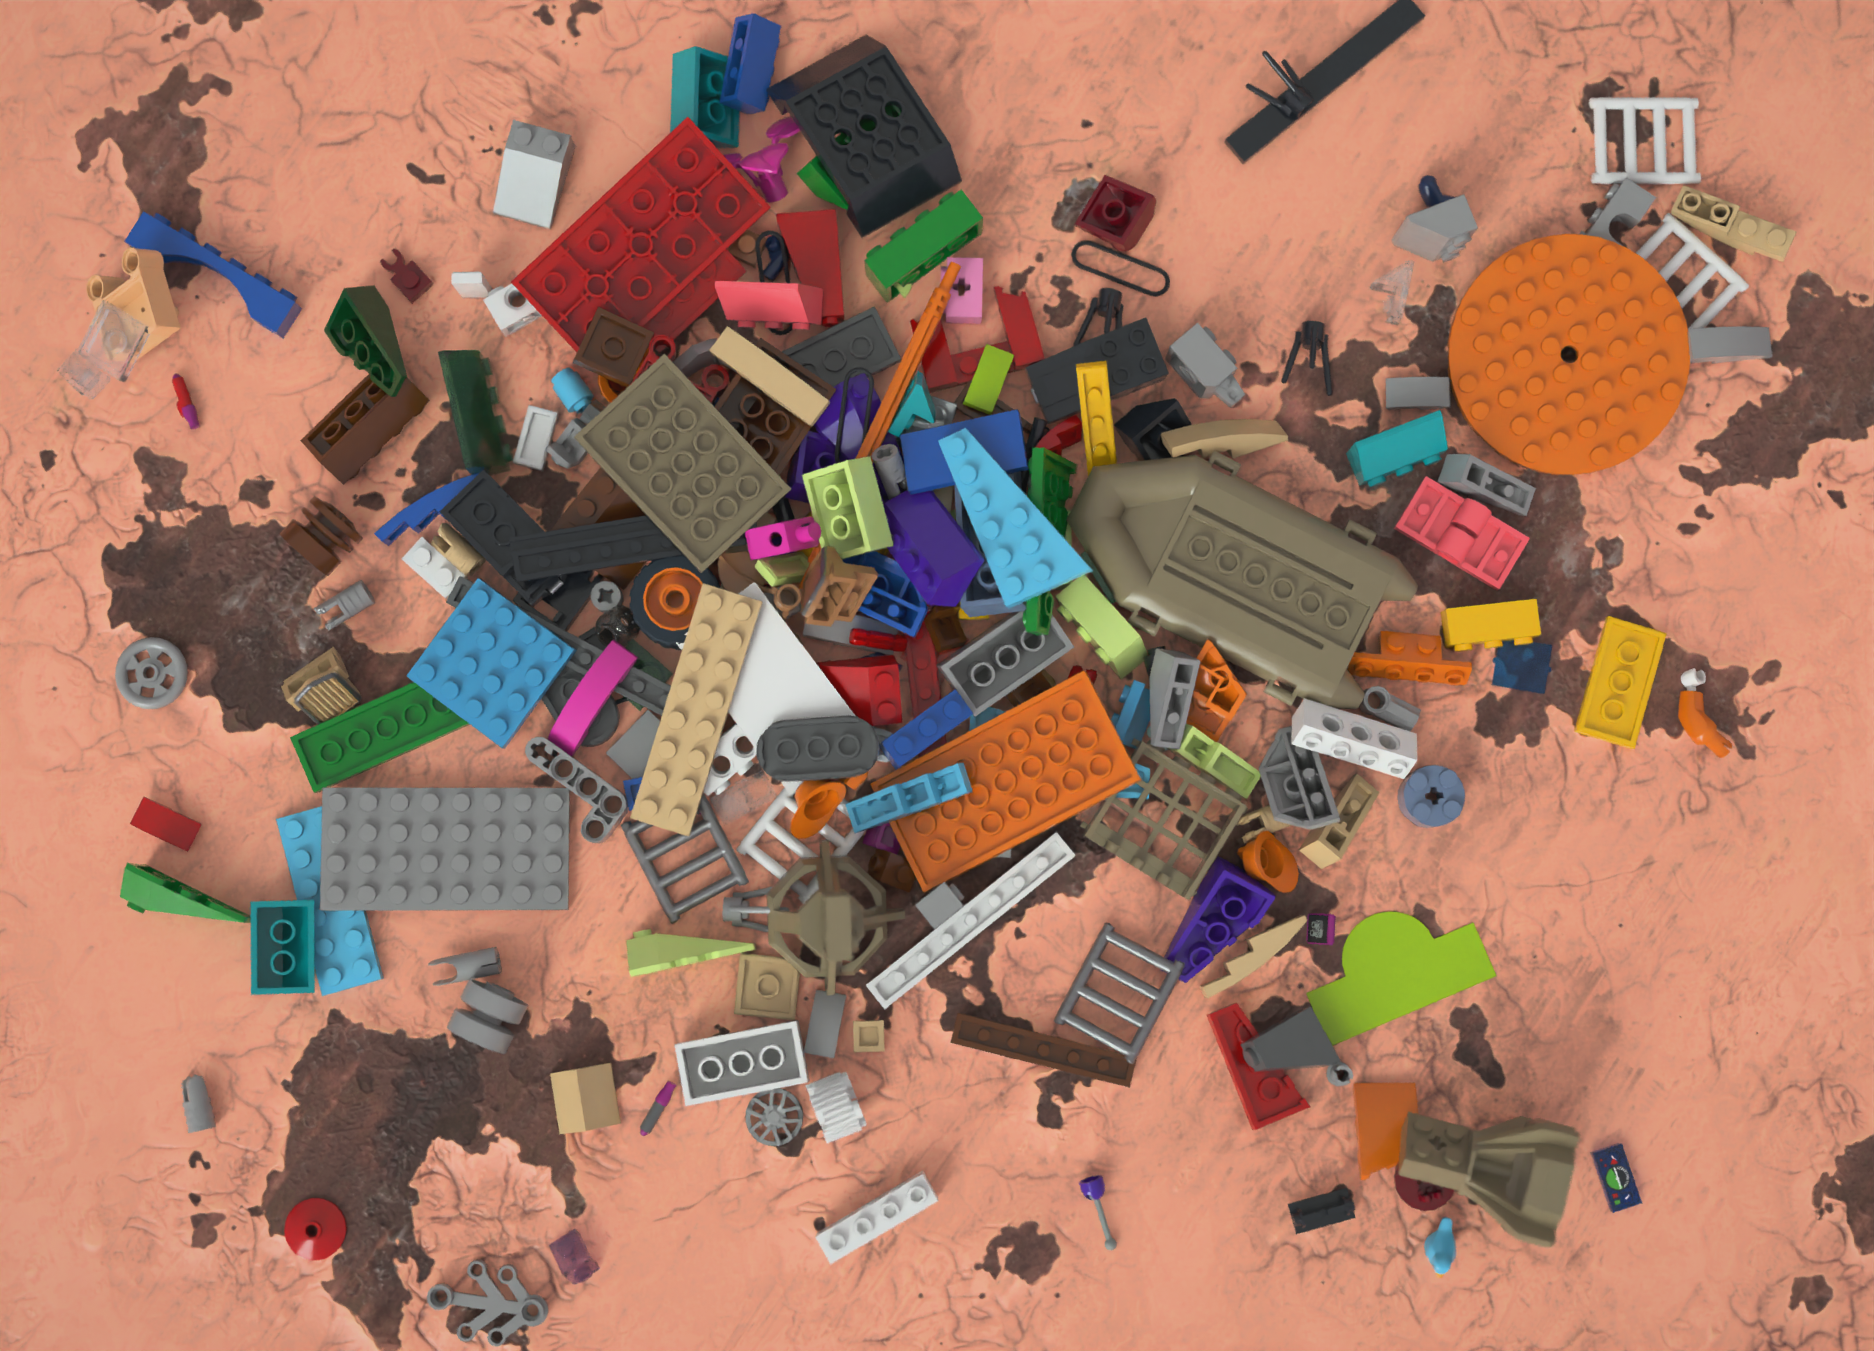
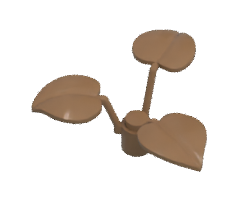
M749 551L722 553L718 558V574L723 588L739 594L755 582L763 593L774 595V604L782 611L781 617L786 622L789 611L793 610L801 601L802 589L793 584H785L779 589L776 587H764L763 585L767 581L755 568L758 559L751 560ZM794 633V635L797 637V639H798V640L800 641V643L802 644V641H801L799 635H797L796 633Z

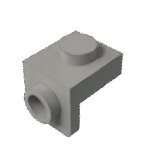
M578 418L572 419L557 441L549 444L546 448V451L552 455V460L557 465L567 469L579 465L587 455L584 448L574 439V436L586 426Z

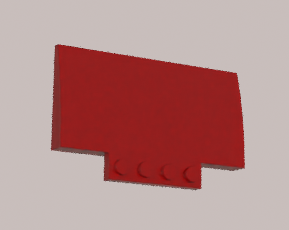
M687 117L516 276L511 283L576 353L598 307L654 332L653 337L667 335L674 340L719 298L715 289V281L737 282L747 272L727 249L771 207L694 122ZM659 345L655 349L660 353L667 346Z

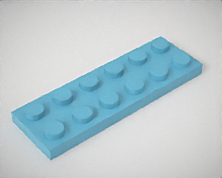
M322 806L276 819L297 900H314V966L322 996L384 979L366 911H320Z

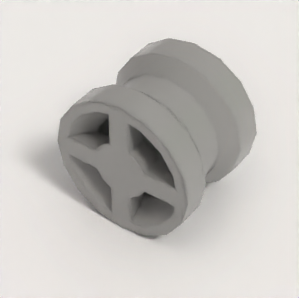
M601 581L592 588L591 601L601 612L606 614L614 613L622 606L623 594L613 582Z

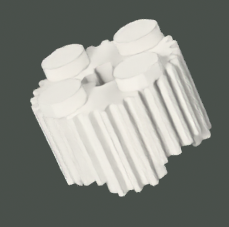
M838 1072L805 1085L827 1144L861 1131L862 1127L867 1126L857 1099L851 1101L856 1098L847 1072Z

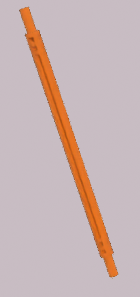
M950 262L939 287H935L855 459L870 456L873 464L872 453L882 445L950 300L951 294L949 292L961 269L959 264ZM820 542L817 547L813 548L807 561L811 564L820 552ZM805 575L798 587L799 589H802Z

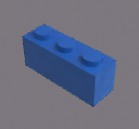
M754 13L735 18L719 103L747 115L765 111L769 101V94L766 90L770 87L771 77L774 74V61L780 43L781 25Z
M955 689L881 742L880 749L896 770L973 715V712Z

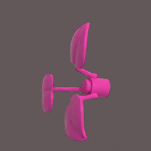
M791 116L780 119L766 131V136L772 138L771 145L764 147L758 152L749 154L743 159L740 153L724 154V156L735 168L742 169L753 181L755 187L760 186L766 202L779 201L788 194V190L781 177L784 173L780 162L789 149L786 143H779L781 138L793 136L800 129ZM751 170L759 171L757 173L759 177H756Z

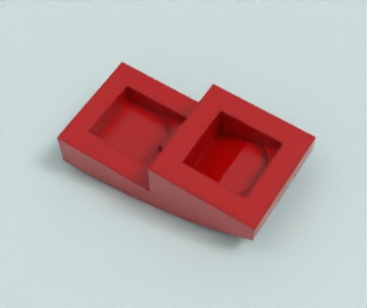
M1077 415L1064 420L1051 429L1037 443L1035 448L1044 447L1062 456L1063 449L1082 441L1081 420Z
M143 796L130 822V825L187 852L202 825L200 822L173 811L171 808Z

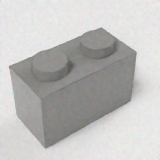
M943 882L919 901L916 907L931 926L936 929L963 907L960 901L965 897L954 883L948 887Z

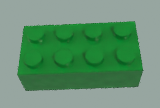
M962 189L956 194L953 192L946 194L938 202V207L931 212L929 209L923 211L915 218V224L908 229H905V227L900 228L892 234L889 243L883 247L877 245L866 254L867 259L864 260L866 276L886 303L900 294L893 286L895 283L898 282L903 287L909 283L913 285L946 261L947 257H951L982 234L983 217Z

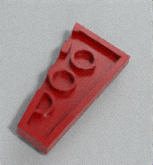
M1237 1003L1206 1014L1252 1130H1257L1310 1107L1305 1098H1302L1294 1087L1293 1081L1283 1070L1255 1072L1246 1063L1243 1057L1244 1050L1240 1044L1259 1033Z

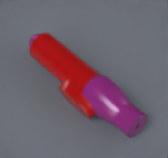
M174 374L171 381L178 397L176 402L178 411L182 418L185 417L191 430L200 427L197 411L185 381L179 374Z

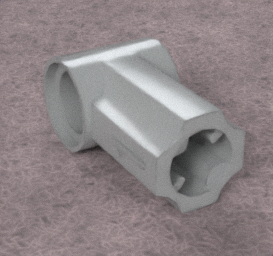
M1374 686L1364 690L1365 696L1359 706V709L1364 714L1373 715L1394 727L1411 732L1417 723L1421 709L1390 694L1383 687ZM1370 693H1375L1380 698V705L1377 709L1372 708L1368 703Z

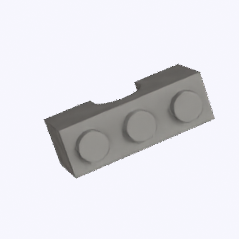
M1626 177L1620 185L1616 183L1612 185L1604 197L1608 200L1607 204L1603 209L1599 206L1596 208L1588 220L1592 224L1586 233L1581 230L1579 234L1600 237L1622 245L1610 235L1609 224L1618 221L1633 229L1643 218L1656 197Z

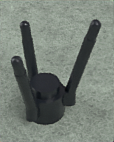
M1263 51V57L1290 89L1283 96L1286 103L1281 102L1250 83L1246 84V88L1280 108L1287 116L1293 112L1298 117L1313 103L1314 98L1304 87L1287 60L1283 59L1281 63L1288 75L1267 51Z
M1102 288L1099 290L1098 298H1092L1090 309L1077 334L1074 346L1081 343L1096 310H1098L1099 316L1105 318L1104 333L1110 332L1112 318L1114 317L1116 329L1122 327L1124 305L1121 304L1122 293L1112 288Z
M1305 321L1302 323L1301 331L1295 332V341L1281 382H1287L1301 343H1303L1302 347L1304 349L1310 350L1309 367L1311 369L1315 367L1316 351L1321 347L1326 393L1328 396H1331L1332 381L1328 354V335L1325 334L1326 325L1324 323Z

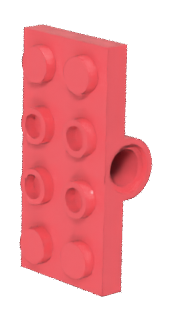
M1427 476L1422 480L1393 528L1497 591L1503 585L1530 539L1492 516V512L1483 504L1469 498L1464 499Z

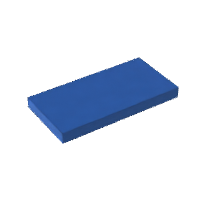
M1016 409L901 434L908 492L916 494L956 485L938 440L964 428L976 438L1007 474L1029 470L1019 410Z

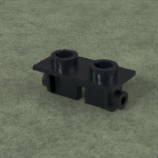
M1347 1187L1288 1204L1296 1234L1356 1218L1354 1214L1355 1205L1349 1196Z

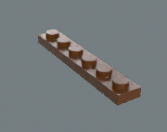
M957 1013L950 1042L1129 1088L1136 1060L1133 1064L1128 1063L1124 1059L1125 1055L1122 1053L962 1013Z

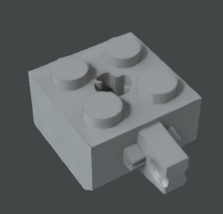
M1196 323L1170 345L1165 360L1199 398L1210 399L1216 395L1231 408L1245 395L1234 377L1237 370L1235 366L1237 362L1228 350L1224 349L1222 351L1215 343L1217 339L1206 326L1202 328Z

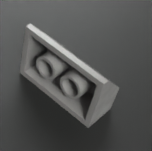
M1463 194L1408 215L1392 238V242L1395 246L1433 262L1442 259L1443 262H1447L1460 255L1459 252L1466 247L1465 244L1472 240L1471 236L1478 229V226Z

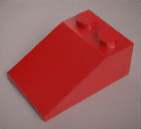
M895 655L815 662L856 717L863 719L871 726L903 723L899 669Z

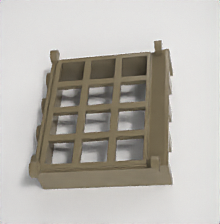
M1134 738L1131 744L1136 746L1130 756L1134 765H1136L1140 756L1144 754L1157 762L1159 766L1148 783L1143 780L1136 783L1144 788L1133 808L1115 798L1117 794L1103 800L1090 823L1087 824L1084 821L1081 823L1080 826L1085 829L1082 835L1182 897L1190 900L1197 893V887L1241 815L1246 813L1248 808L1241 802L1243 796L1228 787L1225 792L1214 786L1217 780L1202 771L1199 776L1188 770L1191 764L1175 755L1172 760L1162 754L1165 750L1164 747L1152 746L1150 739L1146 744ZM1164 768L1184 779L1173 798L1153 787ZM1189 783L1208 794L1197 814L1178 803ZM1149 793L1169 804L1157 823L1138 812ZM1214 798L1233 809L1222 829L1203 818ZM1112 803L1129 813L1118 832L1100 823ZM1174 807L1193 819L1182 839L1163 827ZM1134 817L1153 828L1142 848L1123 837ZM1199 823L1218 834L1207 853L1188 843L1189 838ZM1159 832L1178 843L1167 863L1147 852ZM1183 848L1203 859L1192 878L1172 867Z

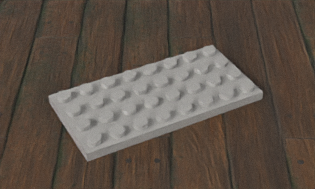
M323 788L320 911L569 910L570 790L568 788Z

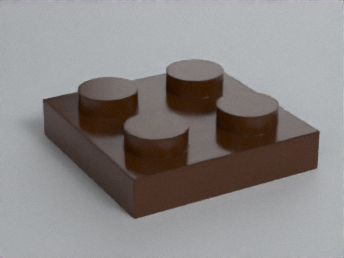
M598 307L573 363L624 387H628L638 370L654 332Z

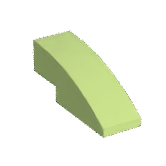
M1189 724L1185 725L1180 749L1167 748L1245 799L1249 797L1261 777L1260 772L1256 768Z

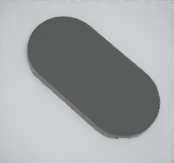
M567 666L564 667L542 697V701L555 721L585 676ZM612 695L589 727L588 731L590 732L580 746L594 747L608 741L615 733L620 715L617 703Z
M856 716L781 720L770 725L760 736L757 742L756 755L762 769L770 777L782 782L854 778L865 774L874 766L879 756L880 742L874 728L868 722Z

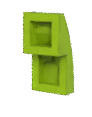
M986 344L963 404L991 415L1014 355Z

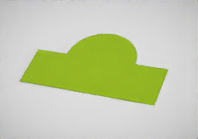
M1381 912L1362 920L1348 935L1342 952V965L1345 977L1306 993L1317 1019L1333 1046L1497 975L1474 923L1434 939L1426 926L1416 918L1400 912Z

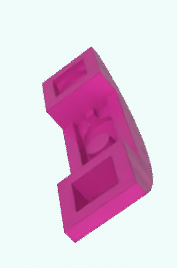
M612 640L569 698L547 739L571 757L574 756L590 732L588 731L589 727L616 686L623 682L638 657L615 640Z

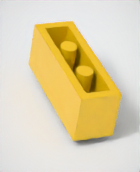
M1537 599L1448 608L1440 612L1445 648L1454 647V652L1473 650L1472 645L1484 644L1485 649L1498 648L1503 646L1502 642L1513 640L1514 645H1526L1533 643L1532 638L1541 635Z

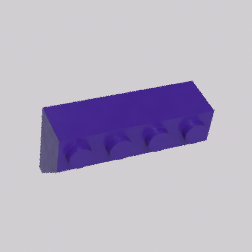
M906 490L883 505L894 545L887 547V549L928 605L956 607L985 559L933 490L910 494Z

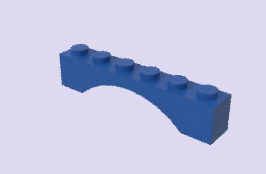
M143 211L125 239V243L131 248L159 251L163 256L164 263H192L222 274L240 292L247 305L250 317L259 325L284 339L302 311V308L295 302L297 299L295 295L283 288L279 292L270 287L272 282L258 273L254 277L245 272L247 267L233 258L229 262L219 257L222 252L212 245L205 243L203 247L194 242L197 237L187 230L180 228L179 231H176L169 227L171 222L158 213H155L152 217Z

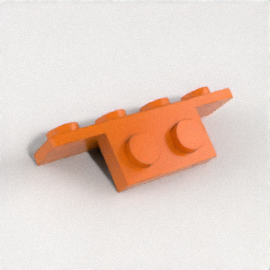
M1380 631L1378 638L1379 654L1355 652L1347 667L1351 675L1359 677L1400 679L1449 685H1466L1472 671V663L1442 660L1441 636Z

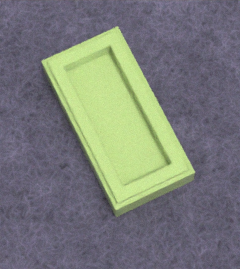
M801 551L758 559L755 568L771 587L801 582L810 563L807 562L809 558Z

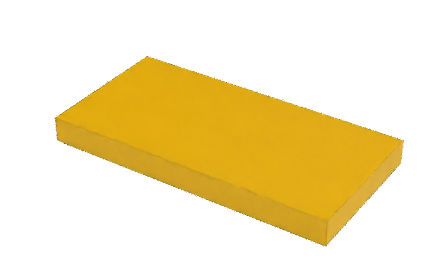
M1611 616L1606 617L1574 732L1629 749H1635L1667 633Z

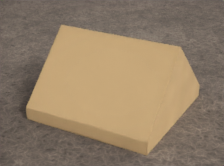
M611 1063L550 1073L560 1134L584 1132L621 1124Z

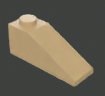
M1358 774L1353 775L1334 799L1340 822L1310 830L1299 851L1321 869L1341 860L1380 792Z

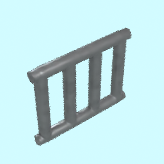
M704 792L699 805V811L703 820L693 825L689 837L677 833L646 850L638 834L653 825L641 821L634 823L629 821L621 824L624 835L672 924L680 919L679 915L734 885L738 884L741 886L749 883L745 871ZM710 830L717 847L661 877L659 876L652 862L653 860ZM724 857L731 874L675 904L673 903L666 889L668 886Z
M1106 922L1061 1004L1054 1022L1063 1026L1066 1023L1122 1053L1125 1055L1124 1059L1128 1063L1133 1064L1175 987L1185 963L1177 960L1172 962L1115 932V928ZM1108 942L1166 972L1167 975L1161 987L1157 989L1101 959L1100 957ZM1095 969L1152 999L1153 1002L1145 1017L1086 986L1093 970ZM1081 996L1137 1026L1138 1030L1131 1044L1072 1013L1079 997Z

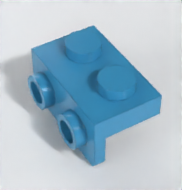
M1136 680L1131 683V686L1125 684L1119 698V702L1124 703L1120 714L1114 713L1111 718L1123 744L1133 749L1136 746L1131 744L1134 738L1142 741L1150 721V690L1144 688L1146 684Z

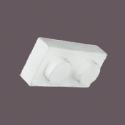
M423 537L401 558L445 599H448L459 576L468 579Z

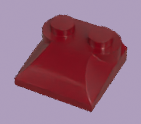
M1104 175L1076 220L1075 226L1110 243L1117 251H1129L1136 246L1151 222L1157 200L1150 193Z

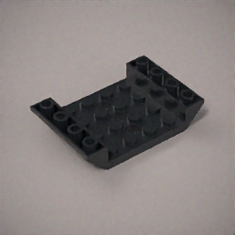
M867 34L766 90L782 115L789 112L849 205L846 215L861 238L962 182L951 144L887 46ZM889 105L896 106L900 110L901 115L890 117L886 114L885 108ZM869 119L874 122L876 128L873 131H865L861 128L860 121ZM838 133H845L849 136L851 142L847 145H840L835 141L834 136Z

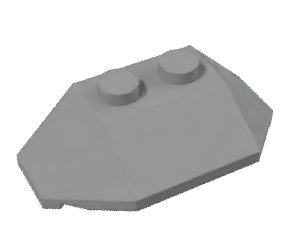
M1292 726L1279 729L1275 735L1274 742L1268 749L1259 767L1274 820L1309 830L1340 822L1319 753L1292 745Z

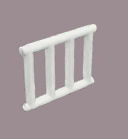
M1689 97L1590 98L1589 107L1594 109L1595 173H1592L1591 183L1621 184L1626 177L1636 184L1701 183V174L1696 171L1695 109L1698 108L1699 99ZM1606 109H1623L1625 172H1608ZM1635 109H1653L1655 172H1637ZM1665 109H1682L1684 172H1667Z
M1667 213L1662 220L1663 225L1636 254L1646 260L1669 234L1674 232L1686 244L1659 271L1666 281L1694 251L1708 263L1676 297L1681 308L1689 302L1716 272L1730 283L1694 321L1688 330L1705 328L1739 291L1742 293L1747 290L1749 284L1677 218Z
M785 787L736 849L738 853L744 856L747 853L778 879L788 870L755 845L766 830L798 856L819 857L774 821L785 806L794 814L798 809L796 800L793 797L796 791L789 794ZM843 799L837 806V809L849 818L845 805L849 802ZM826 823L818 833L837 847L831 856H846L866 830L854 833L852 828L844 838ZM817 874L808 885H805L798 879L790 887L799 895L798 899L802 904L816 890H819Z

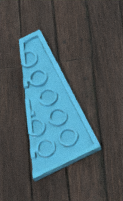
M966 428L938 440L1002 599L1008 609L1093 571Z

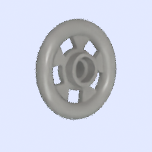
M157 637L143 638L130 644L120 655L115 668L116 684L122 696L132 705L143 709H158L172 703L182 693L188 677L187 663L181 651L173 643ZM147 650L150 658L144 659L139 663L136 655ZM163 653H166L172 659V662L167 667L158 660ZM152 667L155 674L152 678H147L146 671ZM136 669L137 682L129 683L128 670ZM167 674L175 677L169 689L162 686ZM143 686L154 688L153 697L141 695Z

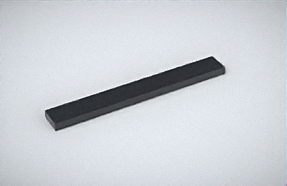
M1398 0L1300 79L1304 87L1314 98L1313 103L1301 115L1297 117L1292 112L1287 116L1280 108L1270 103L1226 138L1224 143L1244 165L1424 20L1425 14L1412 0ZM1287 89L1284 93H1282V94H1281L1279 97H1277L1276 99L1280 100V101L1283 102V103H1286V100L1283 98V96H1284L1290 89Z

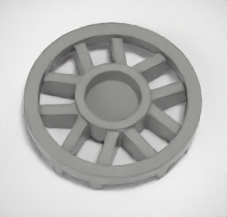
M777 1088L761 1091L748 1104L745 1116L746 1125L749 1133L758 1142L768 1146L784 1145L794 1139L799 1133L803 1123V1110L798 1099L787 1090ZM770 1093L769 1105L759 1099ZM774 1093L783 1094L780 1105L773 1104ZM786 1096L791 1099L795 1106L784 1108ZM755 1102L765 1108L762 1114L752 1110ZM797 1110L798 1118L787 1119L786 1112ZM751 1114L761 1118L753 1127L750 1119ZM786 1123H798L792 1134ZM761 1124H764L767 1130L760 1137L754 1130ZM781 1127L788 1136L783 1140H780L777 1129ZM772 1130L776 1141H769L764 1138Z

